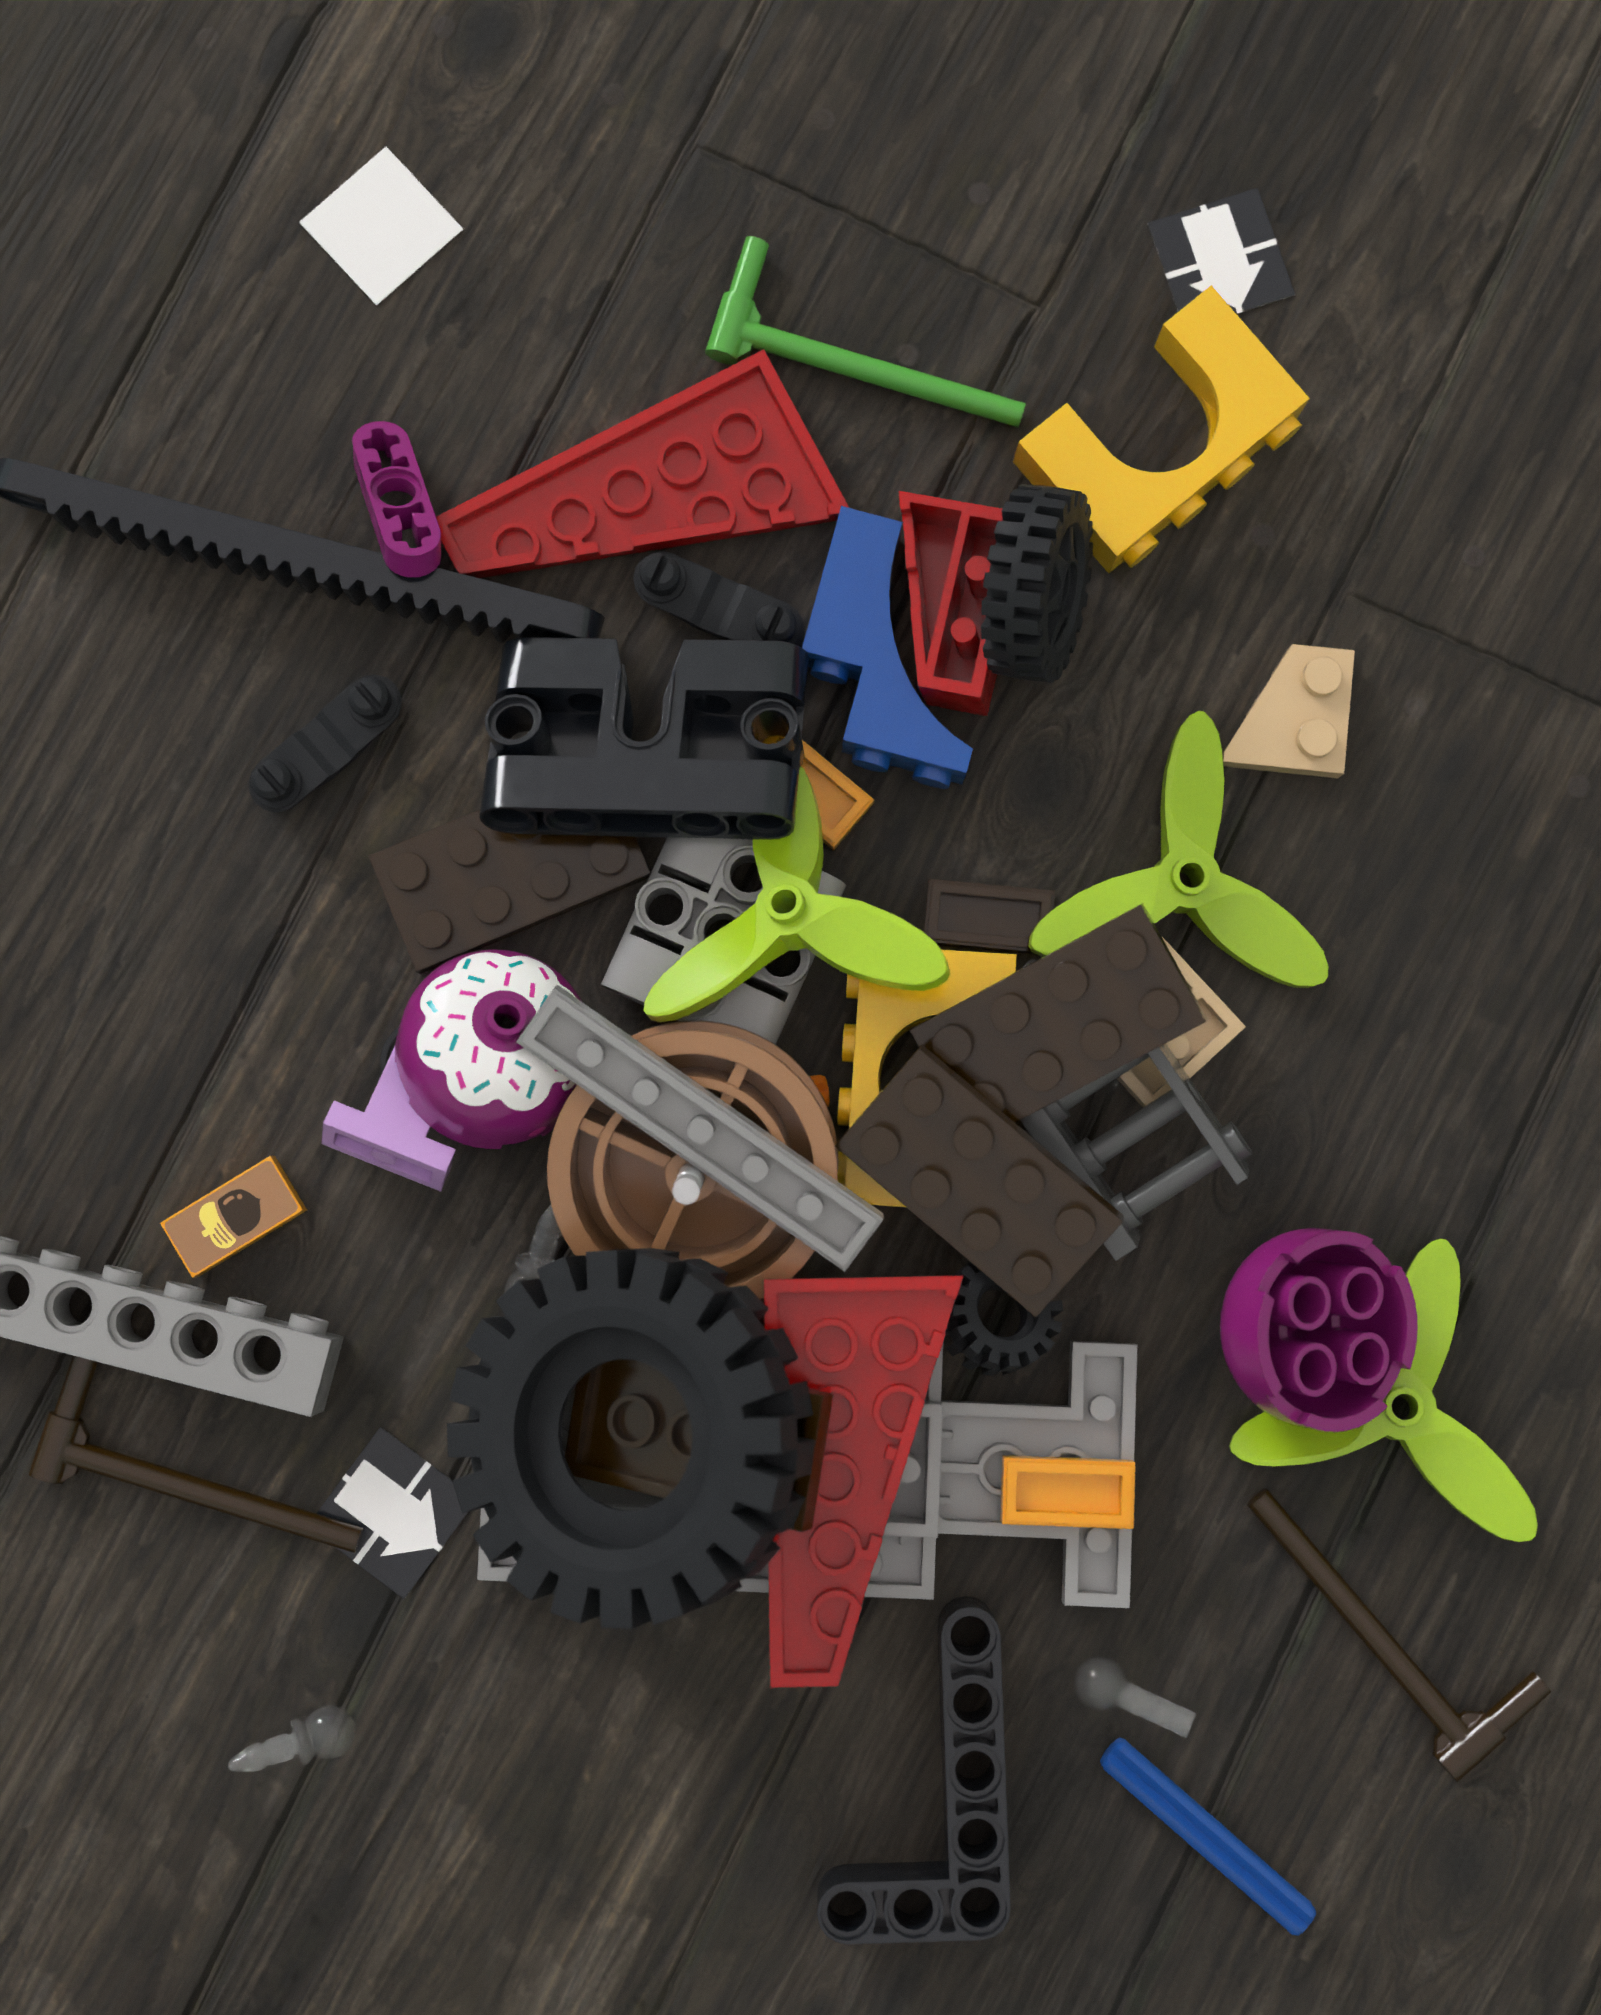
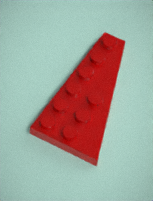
M763 349L436 516L441 531V542L457 572L476 578H483L834 522L838 520L841 506L848 508L849 506Z
M962 1275L764 1279V1304L769 1308L764 1315V1329L783 1328L799 1357L784 1367L789 1383L795 1384L807 1381L808 1388L833 1394L813 1527L804 1532L790 1529L775 1534L773 1541L781 1549L768 1562L770 1688L838 1686L862 1609L866 1589L882 1544L892 1504L897 1495L924 1407L933 1370L942 1348L948 1321L963 1279Z

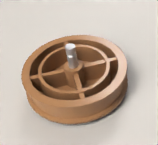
M703 1020L665 1023L631 1035V1037L832 1178L838 1180V1149L835 1147L837 1138L829 1109L810 1076L788 1053L777 1045L743 1028L721 1022ZM577 1085L569 1095L552 1132L548 1151L547 1180L550 1202L556 1222L575 1256H586V1252L620 1249L654 1248L680 1252L679 1259L681 1260L701 1258L727 1271L728 1274L724 1285L728 1288L747 1286L761 1300L764 1298V1279L792 1278L815 1252V1250Z

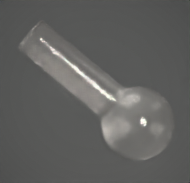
M1104 1657L1091 1658L1079 1667L1075 1675V1691L1078 1698L1087 1707L1104 1711L1118 1706L1180 1736L1188 1737L1197 1713L1127 1682L1123 1670L1111 1659Z

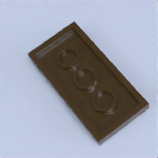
M480 809L368 856L414 968L419 974L437 968L453 958L475 952L646 880L651 874L636 837L503 833L490 829L480 821Z
M1141 903L915 1026L910 1032L919 1047L923 1044L1013 1122H1017L1205 1023L1207 1018L1147 909Z
M921 1044L835 1145L837 1149L1035 1317L1041 1313L1123 1223L1124 1215L923 1044Z
M619 1359L605 1362L595 1367L577 1383L565 1452V1458L573 1476L661 1498L669 1495L686 1471L692 1448L691 1421L681 1394L673 1383L660 1371L639 1361ZM810 1388L808 1390L813 1416L797 1419V1437L815 1440L812 1473L794 1479L792 1487L793 1491L805 1497L793 1529H791L799 1532L810 1530L813 1527L833 1400L832 1393Z

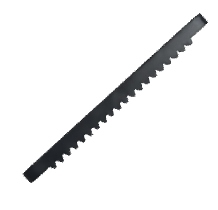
M11 458L0 459V498L29 509L48 513L69 532H74L79 526L93 538H98L104 532L114 543L120 545L128 538L139 550L143 551L152 544L163 556L167 557L176 550L186 562L193 563L200 556L213 569H217L224 562L236 575H241L248 568L260 581H265L272 574L281 586L287 588L296 580L303 590L310 594L320 585L327 596L334 600L344 591L353 605L360 606L368 597L376 610L384 612L392 603L403 618H408L417 609L427 624H432L441 615L448 628L454 631L465 621L473 636L480 637L490 627L497 642L504 643L512 633H514L516 638H599L605 619L603 615L580 604L441 568H436L430 574L421 577H404L391 571L385 564L382 553L21 460Z

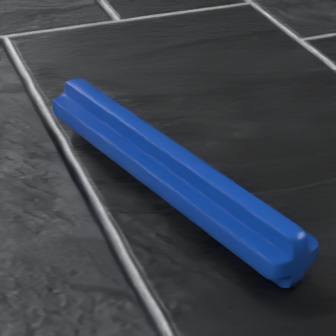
M1118 1738L1109 1745L1103 1753L1100 1763L1110 1776L1288 1932L1298 1936L1307 1929L1316 1916V1909L1306 1897L1123 1738Z

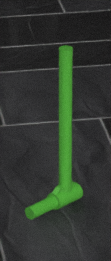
M748 236L745 238L728 292L723 293L705 350L708 357L723 364L734 365L738 361L750 356L752 348L760 351L764 349L765 352L1019 428L1026 403L760 324L761 316L752 299L769 244L758 237Z

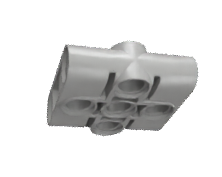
M667 837L646 884L643 885L637 894L635 909L601 982V986L644 1006L645 999L652 986L685 953L706 939V933L711 924L724 919L733 921L756 903L758 894L763 887L756 892L746 893L738 890L731 882L732 874L738 866L743 863H756L752 840ZM665 870L681 879H684L690 883H693L706 890H709V892H703L681 881L663 875L662 873ZM822 871L818 894L842 897L846 884ZM660 895H674L683 903V910L679 919L672 924L664 926L651 921L648 911L652 901ZM636 930L681 950V954H676L634 936ZM806 948L796 951L800 956V965L789 976H774L764 966L748 979L787 996L785 1002L742 983L733 991L704 1009L677 1019V1021L703 1020L721 1022L756 1033L776 1045L803 982L808 976L815 955Z

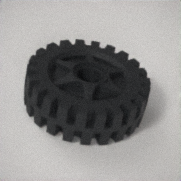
M1022 484L1018 486V489L1012 491L1010 502H1005L1002 521L997 522L994 531L996 545H991L989 550L990 573H985L983 585L984 588H987V596L982 600L981 615H986V619L981 626V638L986 639L983 653L984 658H988L987 666L989 670H993L992 673L1022 680L1052 683L1062 676V670H1066L1070 662V653L1074 652L1077 644L1076 632L1081 631L1083 623L1081 611L1082 607L1086 608L1088 593L1085 592L1086 583L1090 582L1092 570L1091 567H1088V563L1093 556V543L1089 542L1093 534V521L1089 520L1091 508L1090 504H1087V496L1082 494L1081 491Z

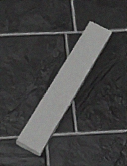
M559 985L554 987L517 1040V1043L843 1271H846L884 1219V1213Z

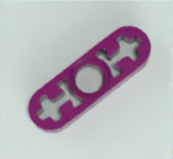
M385 421L367 423L361 426L353 436L354 468L385 564L391 571L404 577L425 576L433 572L440 564L441 531L407 433L396 424ZM378 451H384L385 455L391 458L390 467H381ZM391 491H402L411 495L413 500L405 505L393 506L384 503L380 497ZM412 528V536L417 548H409L408 543L403 541L402 530Z

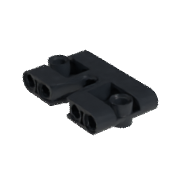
M525 637L507 641L502 648L496 701L488 709L485 716V729L491 742L479 814L480 821L492 830L511 834L764 840L780 839L789 836L794 832L799 768L802 766L805 756L802 730L808 655L806 651L798 645L784 641L684 640L664 693L659 731L653 738L638 742L632 740L634 717L626 668L624 664H621L617 639ZM529 731L519 739H511L513 735L519 732ZM770 736L784 737L783 740L777 743H761Z

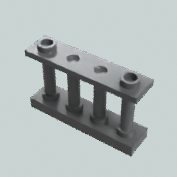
M1166 1043L1020 1120L1033 1139L1124 1215L1123 1223L1104 1242V1245L1115 1261L1138 1247L1142 1234L1137 1227L1143 1224V1215L1223 1165L1236 1184L1247 1179L1250 1166L1245 1159L1252 1155V1151L1248 1143L1231 1121L1224 1126L1220 1124ZM1150 1057L1171 1087V1090L1094 1140L1090 1141L1085 1137L1078 1141L1065 1122V1119L1071 1116L1069 1109ZM1187 1111L1208 1144L1128 1195L1124 1191H1120L1115 1195L1101 1175L1102 1172L1107 1170L1105 1163Z

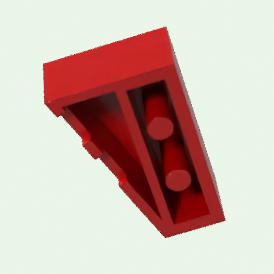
M899 491L919 690L926 705L988 716L997 674L992 673L993 670H989L987 666L988 658H984L983 646L986 639L981 638V626L986 619V615H981L982 600L987 596V588H984L983 585L985 573H990L989 550L991 545H996L994 531L997 522L1002 521V508Z

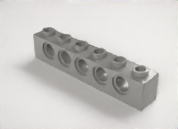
M0 1236V1337L309 1417L324 1412L344 1336L327 1332L329 1321L299 1313H291L289 1322L265 1316L267 1305L237 1297H229L226 1306L202 1300L205 1289L175 1281H166L164 1290L140 1284L143 1273L123 1267L104 1265L102 1274L80 1269L81 1257L61 1251L42 1249L40 1258L18 1253L19 1241ZM17 1272L22 1274L29 1284V1296L21 1307L14 1304L8 1294L9 1281ZM78 1288L87 1292L92 1301L91 1314L84 1323L77 1321L69 1309L70 1298ZM139 1304L147 1306L152 1311L155 1319L154 1330L147 1339L136 1335L131 1327L132 1312ZM201 1320L211 1323L217 1332V1346L210 1355L202 1354L193 1344V1329ZM262 1336L272 1338L280 1348V1362L273 1371L262 1369L254 1358L255 1344Z

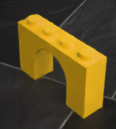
M1212 285L1163 324L1154 346L1195 394L1206 414L1208 442L1206 450L1197 459L1184 467L1168 472H1147L1132 468L1119 461L1107 450L1068 403L1064 404L1018 442L1013 463L1032 485L1081 491L1082 494L1087 496V504H1090L1091 508L1089 520L1093 521V534L1089 542L1093 543V556L1108 574L1123 561L1130 568L1137 565L1159 544V541L1154 537L1171 522L1178 529L1183 527L1207 505V502L1202 498L1206 493L1219 483L1225 490L1232 487L1255 465L1250 459L1251 456L1266 444L1272 451H1275L1302 427L1297 418L1310 398Z
M941 950L948 962L950 976L939 987L924 991L903 990L877 985L847 974L846 998L858 999L856 1024H844L842 1062H853L852 1088L840 1087L837 1124L849 1126L850 1128L881 1092V1072L884 1061L891 1047L903 1034L1015 973L1017 954ZM838 1151V1182L871 1205L907 1208L846 1155Z

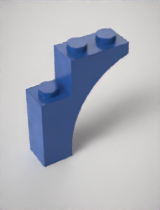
M841 506L802 649L808 655V667L811 668L810 674L815 678L834 684H846L848 678L859 680L843 737L842 752L853 755L851 762L854 765L871 771L888 772L889 765L913 771L912 779L927 786L948 789L950 782L963 784L973 748L958 739L944 727L922 702L901 663L894 640L890 618L889 590L903 522Z

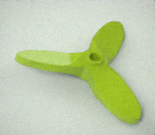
M1203 711L1191 714L1177 729L1171 743L1163 774L1161 791V859L1154 867L1108 879L1077 893L1053 909L1037 923L1030 935L1028 945L1031 952L1044 957L1143 903L1154 924L1171 912L1177 914L1186 913L1218 948L1247 968L1277 983L1293 988H1310L1326 981L1329 967L1322 948L1292 914L1262 891L1220 872L1219 865L1214 859L1224 798L1223 755L1219 733L1212 719ZM1180 872L1189 877L1191 887H1187L1182 883Z
M801 766L799 768L794 832L780 839H752L755 861L763 889L758 894L756 903L735 920L701 941L671 966L652 986L645 999L643 1011L650 1020L656 1022L674 1021L688 1016L721 999L764 966L789 950L798 951L806 948L843 973L877 985L903 990L924 991L939 987L948 980L950 970L948 962L937 943L907 921L863 901L818 894L824 856L822 824L813 787Z
M1438 1239L1428 1243L1416 1254L1405 1273L1413 1291L1416 1304L1417 1343L1410 1370L1401 1368L1393 1387L1383 1400L1388 1407L1382 1413L1358 1428L1341 1432H1326L1290 1424L1263 1412L1242 1424L1233 1434L1229 1444L1230 1452L1244 1462L1258 1466H1290L1310 1464L1344 1456L1383 1437L1390 1440H1398L1424 1479L1454 1509L1480 1528L1498 1538L1515 1542L1531 1541L1536 1536L1538 1523L1535 1508L1507 1465L1475 1433L1436 1407V1399L1432 1390L1445 1362L1453 1338L1458 1316L1461 1282L1460 1265L1454 1248L1445 1239ZM1397 1396L1403 1397L1410 1407L1409 1415L1404 1420L1396 1417L1392 1410V1402Z

